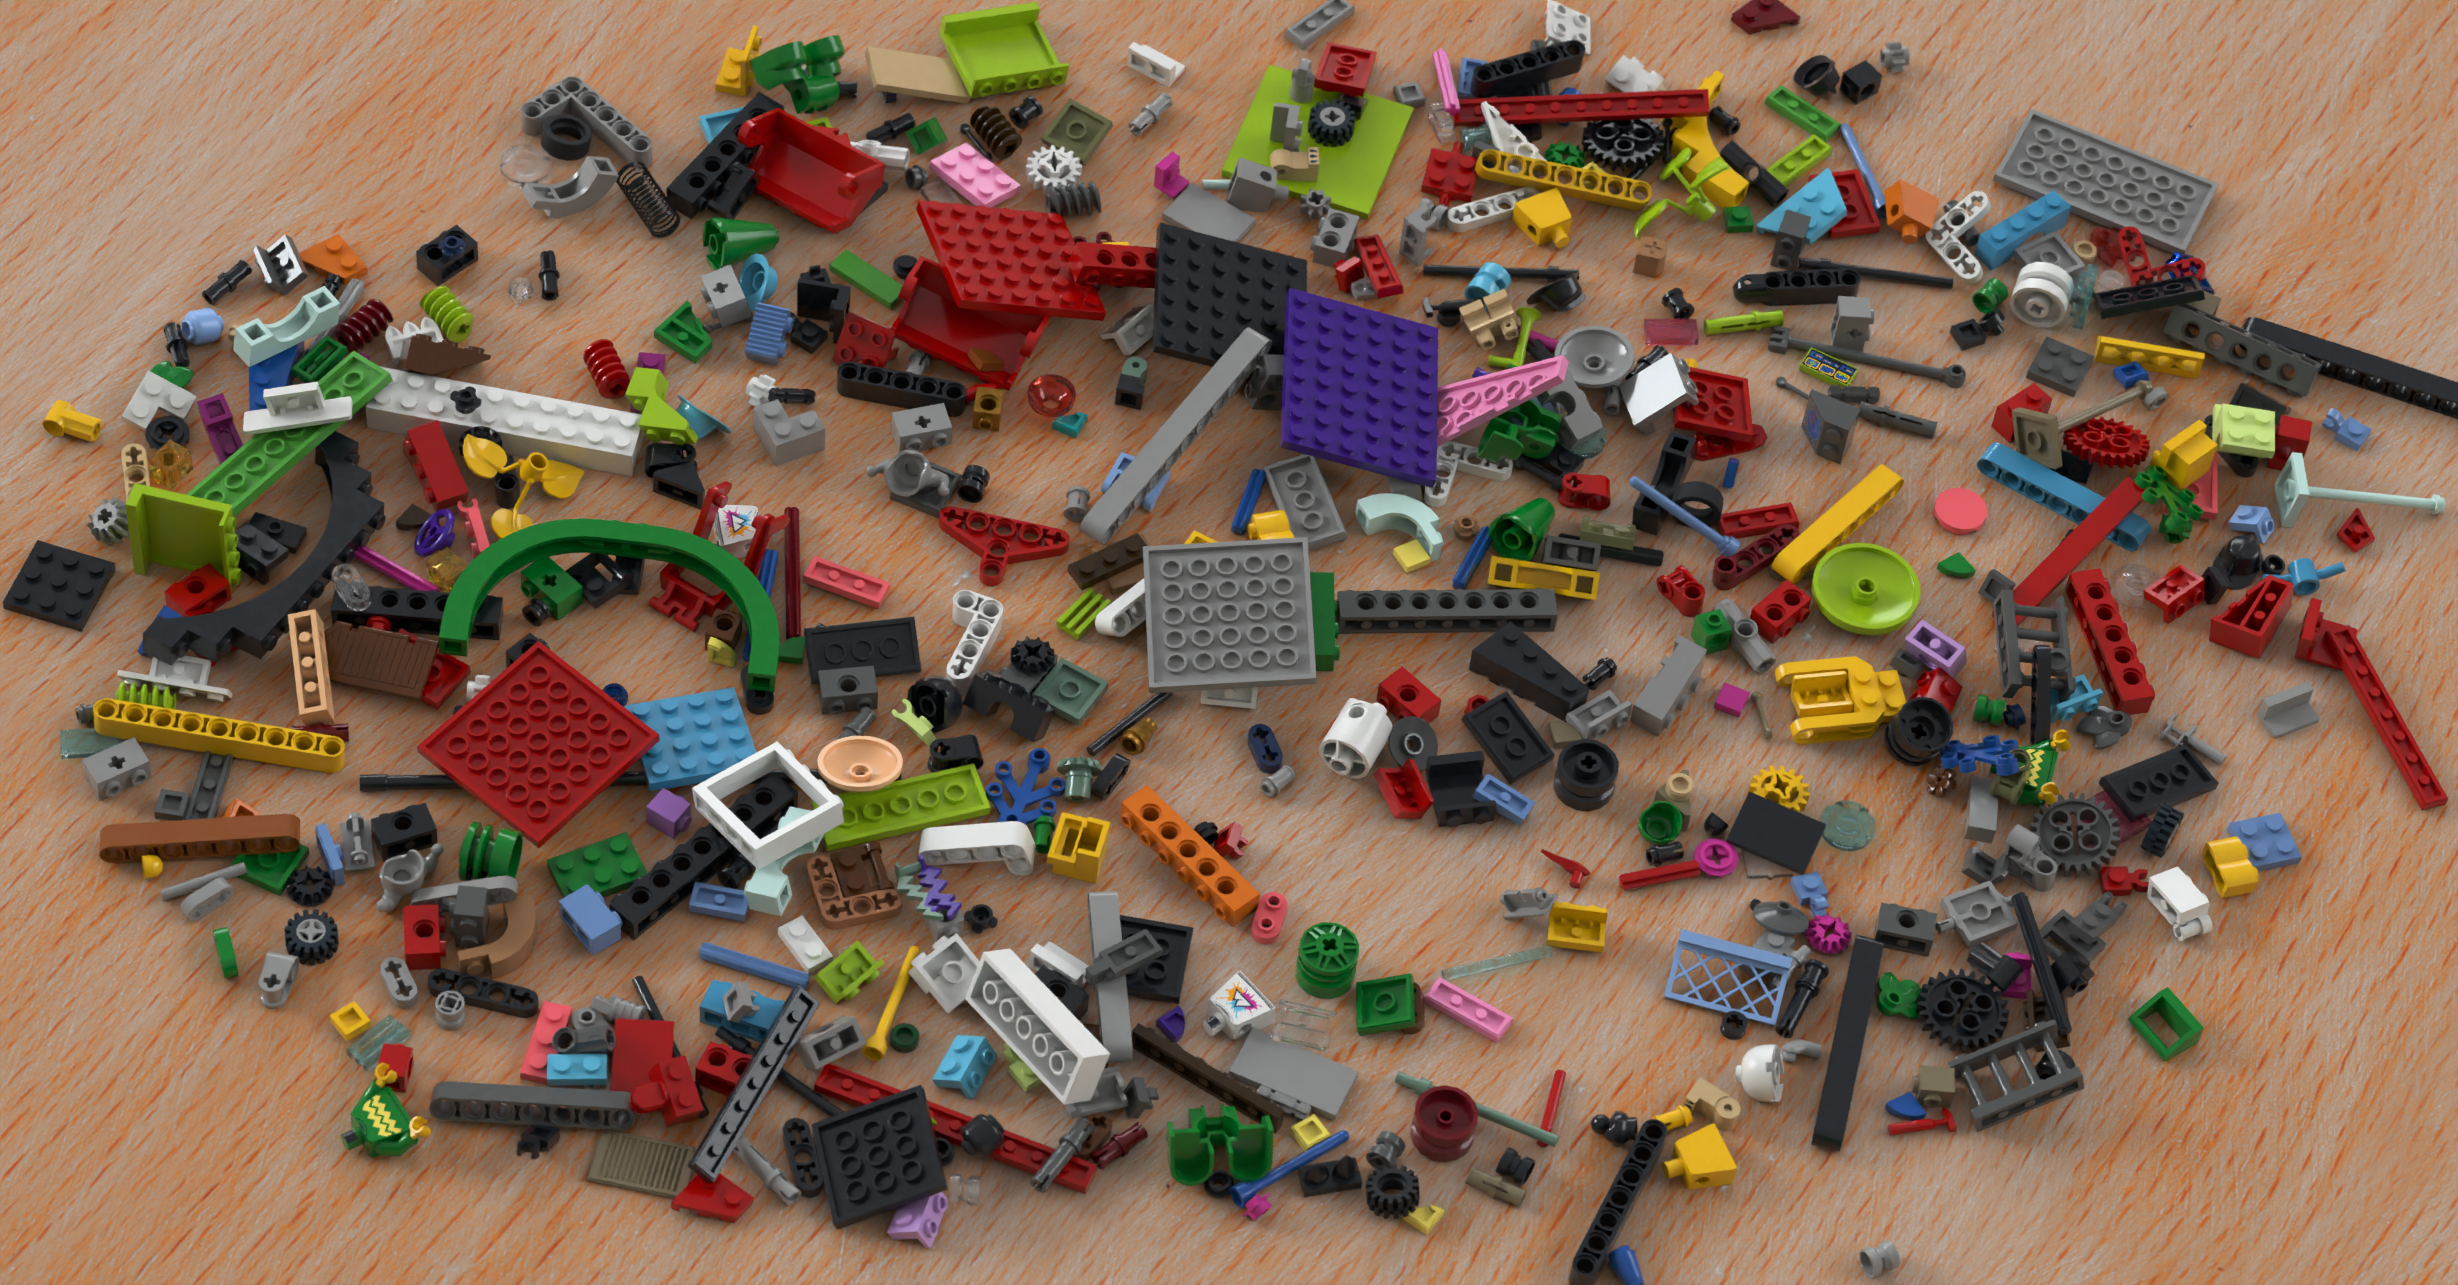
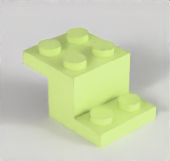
M2230 404L2214 405L2212 440L2218 444L2216 451L2258 458H2273L2275 453L2274 411Z

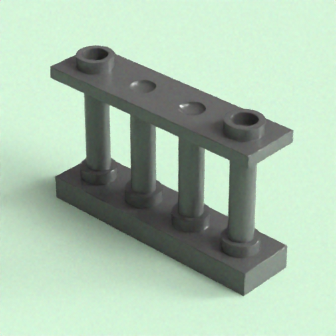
M2002 589L1993 602L2002 697L2013 698L2019 688L2023 686L2031 687V676L2024 675L2021 672L2020 662L2032 663V652L2021 651L2018 648V639L2052 642L2053 648L2064 649L2070 655L2067 629L2068 608L2065 607L2064 596H2058L2051 608L2017 605L2013 601V591ZM2015 615L2050 619L2051 631L2019 628L2016 625ZM2072 666L2065 675L2051 678V689L2058 690L2059 703L2067 701L2070 695L2075 692L2076 679L2072 676Z
M2054 1019L2048 1022H2039L2029 1030L1968 1055H1958L1948 1062L1949 1068H1955V1079L1963 1078L1976 1104V1107L1971 1109V1114L1977 1132L2084 1089L2083 1075L2079 1067L2067 1068L2052 1040L2058 1037L2057 1024ZM2040 1044L2043 1045L2056 1071V1075L2045 1080L2039 1078L2026 1050ZM2013 1055L2016 1056L2030 1083L2029 1086L2018 1091L2013 1090L1999 1062ZM1989 1066L2003 1094L2001 1098L1991 1102L1986 1100L1973 1074L1974 1071Z

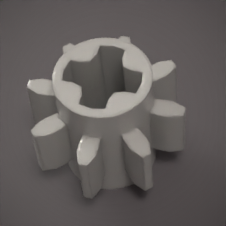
M1901 42L1886 43V49L1880 50L1882 68L1888 67V72L1891 73L1903 72V66L1909 64L1908 48L1901 47Z
M1309 189L1307 196L1301 195L1300 203L1302 205L1300 206V213H1306L1308 221L1311 219L1320 221L1321 217L1324 214L1327 215L1329 208H1331L1329 206L1331 205V197H1325L1323 189L1320 191Z

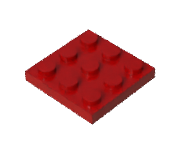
M1689 367L1690 372L1688 375L1697 386L1698 392L1696 396L1699 403L1693 405L1691 402L1685 401L1673 408L1674 427L1750 443L1753 437L1748 379Z

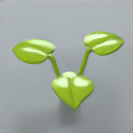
M1688 147L1683 149L1676 158H1673L1664 166L1658 177L1663 181L1675 173L1691 194L1686 200L1688 207L1681 206L1666 198L1662 201L1656 200L1636 219L1634 224L1635 236L1639 239L1644 228L1662 213L1666 205L1679 209L1688 216L1694 214L1701 223L1707 221L1715 213L1716 207L1704 195L1700 186L1715 175L1730 169V167L1721 157H1717L1707 164L1697 174L1692 184L1689 185L1679 172V168L1691 156V150Z

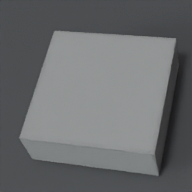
M1418 82L1394 86L1393 93L1398 103L1414 108L1425 106L1426 99Z

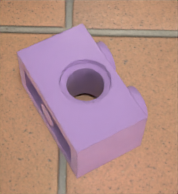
M1922 619L1905 638L1906 652L1923 661V665L1931 670L1941 667L1953 679L1967 663L1966 648Z

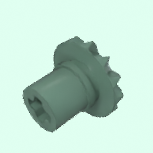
M1071 756L1070 758H1063L1057 763V771L1065 775L1066 779L1065 799L1074 803L1090 801L1091 781H1093V777L1098 776L1102 771V765L1099 761L1092 760L1091 758H1082L1081 756Z

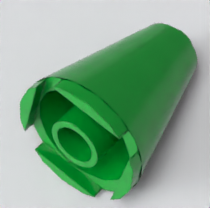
M717 217L709 218L710 220L704 223L703 247L708 246L710 254L706 255V258L714 270L730 264L733 266L743 262L751 255L775 249L776 244L779 242L778 230L770 223Z
M1536 498L1496 517L1490 524L1488 531L1489 537L1492 536L1494 542L1492 545L1494 551L1504 558L1524 561L1532 559L1555 517L1553 505L1544 498Z

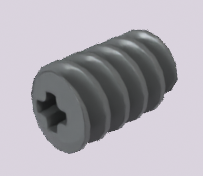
M1089 181L1087 188L1084 182H1079L1077 189L1073 183H1069L1067 190L1063 184H1059L1057 191L1052 185H1049L1045 195L1046 213L1055 211V213L1061 216L1062 210H1065L1067 216L1070 217L1072 209H1075L1079 216L1081 215L1082 208H1085L1089 215L1092 212V207H1096L1097 212L1101 213L1099 189L1094 181Z

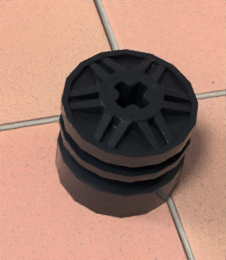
M1927 697L1911 699L1893 716L1885 729L1884 741L1888 752L1895 760L1904 765L1915 767L1925 765L1934 759L1948 744L1953 734V720L1945 706L1935 699Z

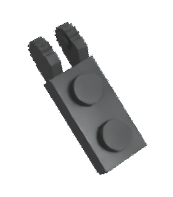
M2107 891L2098 901L2095 900L2071 920L2067 930L2088 945H2091L2115 924L2125 911L2127 904L2122 901L2111 911L2107 905L2111 902L2113 894Z

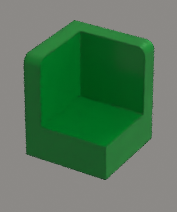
M936 117L906 132L917 155L947 140Z

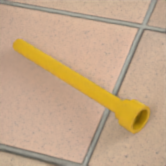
M917 946L909 948L876 1032L866 1039L867 1044L862 1048V1054L869 1060L882 1061L888 1049L885 1038L911 975L908 972L914 967L911 962L920 954V949Z

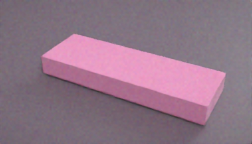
M1438 977L1424 996V1003L1496 1043L1500 1041L1512 1024L1513 1017Z

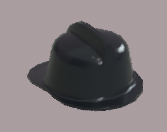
M1824 55L1814 56L1802 63L1794 74L1795 83L1809 91L1812 95L1820 97L1828 92L1832 94L1837 93L1835 86L1840 76L1835 68V62Z
M1573 272L1561 280L1540 288L1530 295L1526 301L1527 304L1532 305L1545 301L1557 311L1572 310L1585 300V295L1576 279L1580 272Z
M2250 534L2248 537L2237 536L2232 538L2222 548L2213 563V566H2216L2221 574H2227L2233 582L2228 589L2247 587L2262 567L2264 560L2260 546L2254 540V535Z

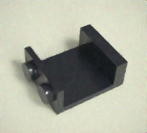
M1483 751L1428 756L1425 774L1430 793L1434 799L1433 806L1439 827H1456L1471 823L1484 824L1494 820L1496 801L1480 802L1472 797L1484 779L1482 774L1485 761Z

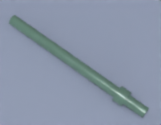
M1398 1072L1395 1083L1415 1090V1094L1420 1096L1430 1088L1436 1087L1432 1085V1081L1422 1077L1419 1080L1402 1072ZM1476 1103L1479 1117L1556 1147L1559 1141L1558 1135Z

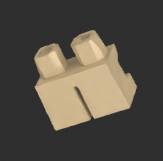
M1505 288L1483 298L1491 319H1489L1481 299L1459 308L1462 319L1476 345L1479 344L1484 351L1494 348L1496 345L1494 337L1503 334L1506 340H1512L1519 336L1517 329L1519 324Z

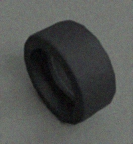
M567 114L554 115L544 122L540 144L544 151L557 159L566 161L578 160L585 157L589 152L592 130L584 120L576 116ZM555 134L570 135L575 137L577 141L563 140L556 137Z
M1691 481L1685 482L1675 489L1672 499L1675 504L1709 527L1719 522L1723 509V496L1717 488L1705 482ZM1685 502H1701L1710 508L1696 509L1686 505ZM1672 515L1674 519L1681 525L1691 528L1690 526L1682 522L1680 519Z

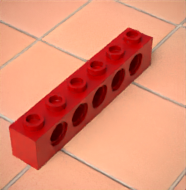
M1077 242L1069 257L1075 283L1155 289L1156 247Z
M2100 568L2070 573L2065 591L2114 710L2124 711L2129 715L2149 712L2151 703L2155 699V691L2153 686L2149 685L2143 663L2139 662L2136 645L2129 638L2127 624L2121 619L2117 600L2113 599L2108 579L2104 578Z

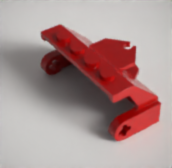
M776 108L747 120L739 129V143L749 148L761 144L750 166L747 167L754 170L760 179V183L754 192L833 234L851 227L875 191L882 187L886 164L852 147L848 134L843 133V135H839V129L813 126L780 108Z
M920 256L905 279L898 298L905 302L891 329L897 332L895 338L907 343L909 347L920 349L931 354L936 360L946 361L960 371L969 372L978 376L986 383H994L1009 391L1026 358L1029 359L1040 342L1051 316L958 308L940 264ZM970 348L983 349L998 356L1005 363L1002 371H979L968 356Z

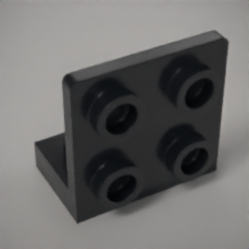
M799 278L797 283V316L830 322L829 332H833V343L837 344L846 316L850 312L851 287Z

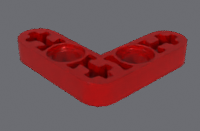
M2126 226L2120 230L2118 242L2131 286L2140 285L2141 280H2145L2146 283L2155 282L2153 276H2157V281H2161L2162 275L2166 272H2172L2176 277H2180L2179 269H2182L2184 276L2192 275L2193 273L2190 272V267L2192 266L2198 269V274L2195 276L2199 282L2205 278V264L2196 257L2151 268L2140 231L2133 226ZM2127 235H2131L2134 238L2135 249L2130 250L2129 242L2126 240ZM2139 256L2143 258L2144 263L2139 267H2133L2129 263L2130 259Z

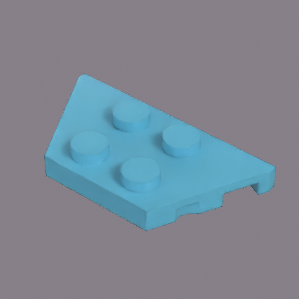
M1826 168L1759 222L1756 227L1757 232L1760 234H1765V231L1778 234L1786 209L1811 217L1805 244L1811 245L1847 216V209L1830 169Z

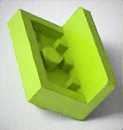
M857 940L818 972L814 978L835 1004L843 998L848 1002L861 991L857 987L863 981L869 984L881 974L878 968L884 964V961L880 959L876 962Z

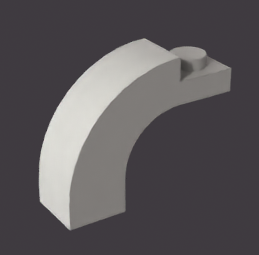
M587 156L579 170L569 179L557 184L525 183L522 192L531 208L544 209L548 218L565 217L583 211L599 201L612 188L619 175L609 158Z

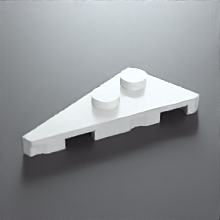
M1487 101L1482 102L1481 109L1496 148L1506 153L1545 160L1538 153L1539 149L1535 145L1529 143L1512 124L1509 125L1500 117V112L1496 108L1490 106ZM1507 167L1511 173H1519V169L1517 167ZM1540 171L1532 172L1535 177L1543 176V173Z

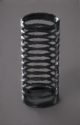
M632 162L622 167L618 172L619 177L616 183L652 236L661 238L672 234L678 228L681 217L664 192H662V189L654 180L647 167L642 162ZM636 165L643 166L634 168L626 173L620 184V178L627 169ZM637 169H644V171H639L630 176L623 185V181L627 177V175H629L631 172ZM643 173L641 176L634 179L630 184L626 185L628 181L635 175ZM671 215H673L672 219L665 225L653 228L654 225L663 223ZM667 216L664 220L656 223L661 218ZM676 216V221L671 227L660 232L653 231L654 229H661L669 225Z

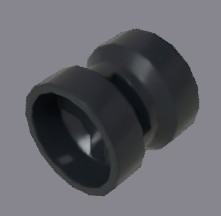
M969 465L964 469L962 474L963 480L958 485L957 494L967 502L977 503L983 499L984 488L988 485L990 474L981 466Z
M1508 1147L1497 1165L1496 1173L1503 1177H1511L1513 1175L1514 1183L1523 1186L1530 1177L1536 1161L1528 1156L1521 1159L1517 1150Z

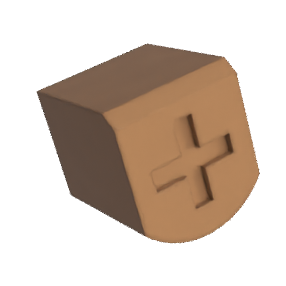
M1643 236L1636 255L1633 272L1653 278L1661 275L1668 250L1666 242Z

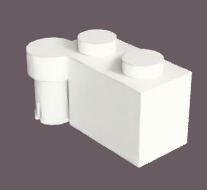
M2179 867L2149 878L2147 898L2171 925H2174L2173 932L2179 941L2194 935L2202 936L2212 931L2213 924L2208 915L2210 904L2207 896L2198 890L2191 878L2185 875Z

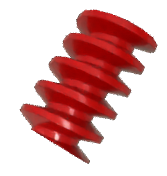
M607 339L593 342L585 349L583 360L591 373L599 393L606 399H616L624 396L631 380L625 371L624 365L621 363L620 357L617 355L614 344Z

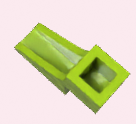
M636 367L625 395L635 409L643 412L638 426L646 438L653 442H660L662 440L671 441L678 445H683L684 443L696 444L698 436L689 427L687 420L666 404L669 382L658 369Z

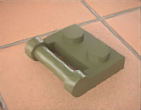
M1583 516L1579 540L1633 551L1636 525L1628 524V526L1594 521L1591 520V517Z

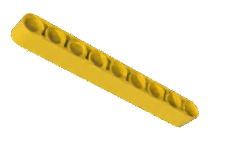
M104 698L97 701L93 706L94 728L97 733L104 736L127 740L134 737L139 742L199 752L210 751L211 754L223 756L232 754L235 758L326 773L339 772L345 765V744L342 739L336 736Z

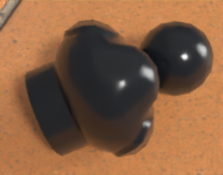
M1615 1111L1611 1118L1607 1117L1605 1113L1598 1114L1591 1120L1592 1130L1598 1134L1605 1133L1607 1141L1611 1142L1615 1147H1622L1628 1140H1635L1637 1137V1117H1628L1623 1111Z

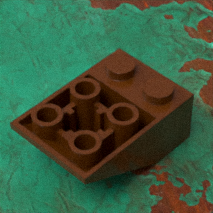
M416 334V336L412 335V337L403 341L397 370L433 376L485 362L490 359L491 355L484 354L485 349L469 346L462 349L458 348L457 342L442 340V342L437 343L431 341V336Z

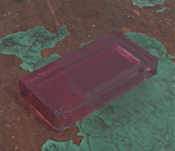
M1644 319L1643 327L1646 345H1698L1699 336L1696 319Z

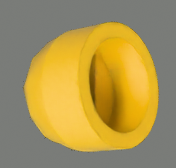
M141 856L144 879L154 878L162 872L163 862L158 856Z

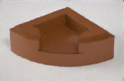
M970 348L968 356L979 371H1002L1005 363L998 356L979 348Z

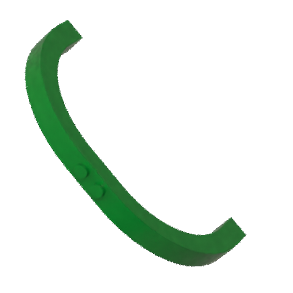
M585 518L563 519L529 526L498 540L474 558L453 585L443 612L439 633V654L467 657L474 620L486 596L505 577L529 563L554 555L568 553H597L668 562L692 570L707 578L724 591L734 602L743 616L750 636L751 652L747 674V689L775 692L779 657V628L775 610L763 586L742 562L723 548L691 533L645 523L635 524L618 520Z

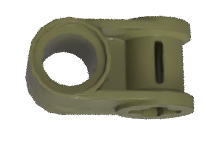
M2020 748L2013 749L2009 753H2013L2018 762L2025 764V766L2019 768V771L2012 775L2001 776L1996 773L1988 792L1991 796L1996 794L2010 800L2012 805H2016L2031 773L2030 755L2027 751Z

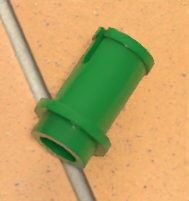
M1039 816L1033 824L1036 830L1034 842L1036 844V852L1045 854L1049 852L1052 832L1055 831L1056 824L1053 818L1049 816Z

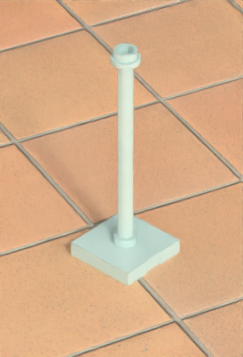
M2291 453L2274 484L2282 527L2292 528L2308 497L2430 509L2431 514L2435 515L2443 513L2445 509V498L2439 495H2433L2431 499L2310 487L2307 483L2302 453Z

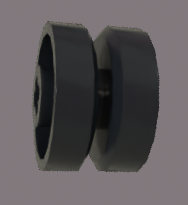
M1589 739L1573 741L1565 746L1559 755L1554 776V790L1557 797L1566 806L1579 811H1593L1608 804L1614 793L1619 770V761L1615 753L1607 745Z

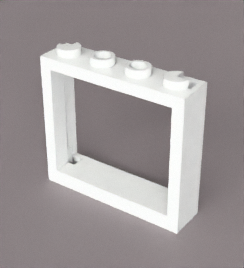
M778 742L692 788L695 808L758 870L844 823L842 812L844 805L840 797L833 795L821 779L817 780L805 764L801 765L795 759L793 753L789 749L786 750ZM780 768L820 807L768 836L759 839L720 799Z

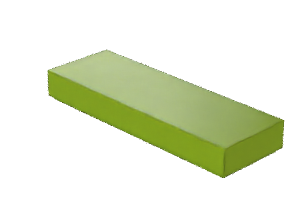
M1813 134L1769 166L1767 171L1787 187L1832 154L1833 148Z

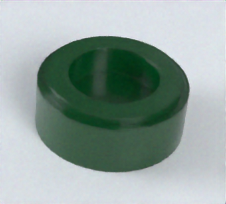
M901 1023L892 1028L890 1032V1045L895 1051L909 1053L917 1048L919 1032L915 1026Z

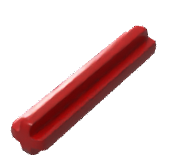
M1696 860L1621 874L1619 876V884L1626 891L1697 877L1701 873L1700 865Z

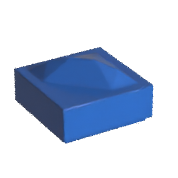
M2137 361L2113 369V377L2125 389L2134 387L2137 381H2149V374Z

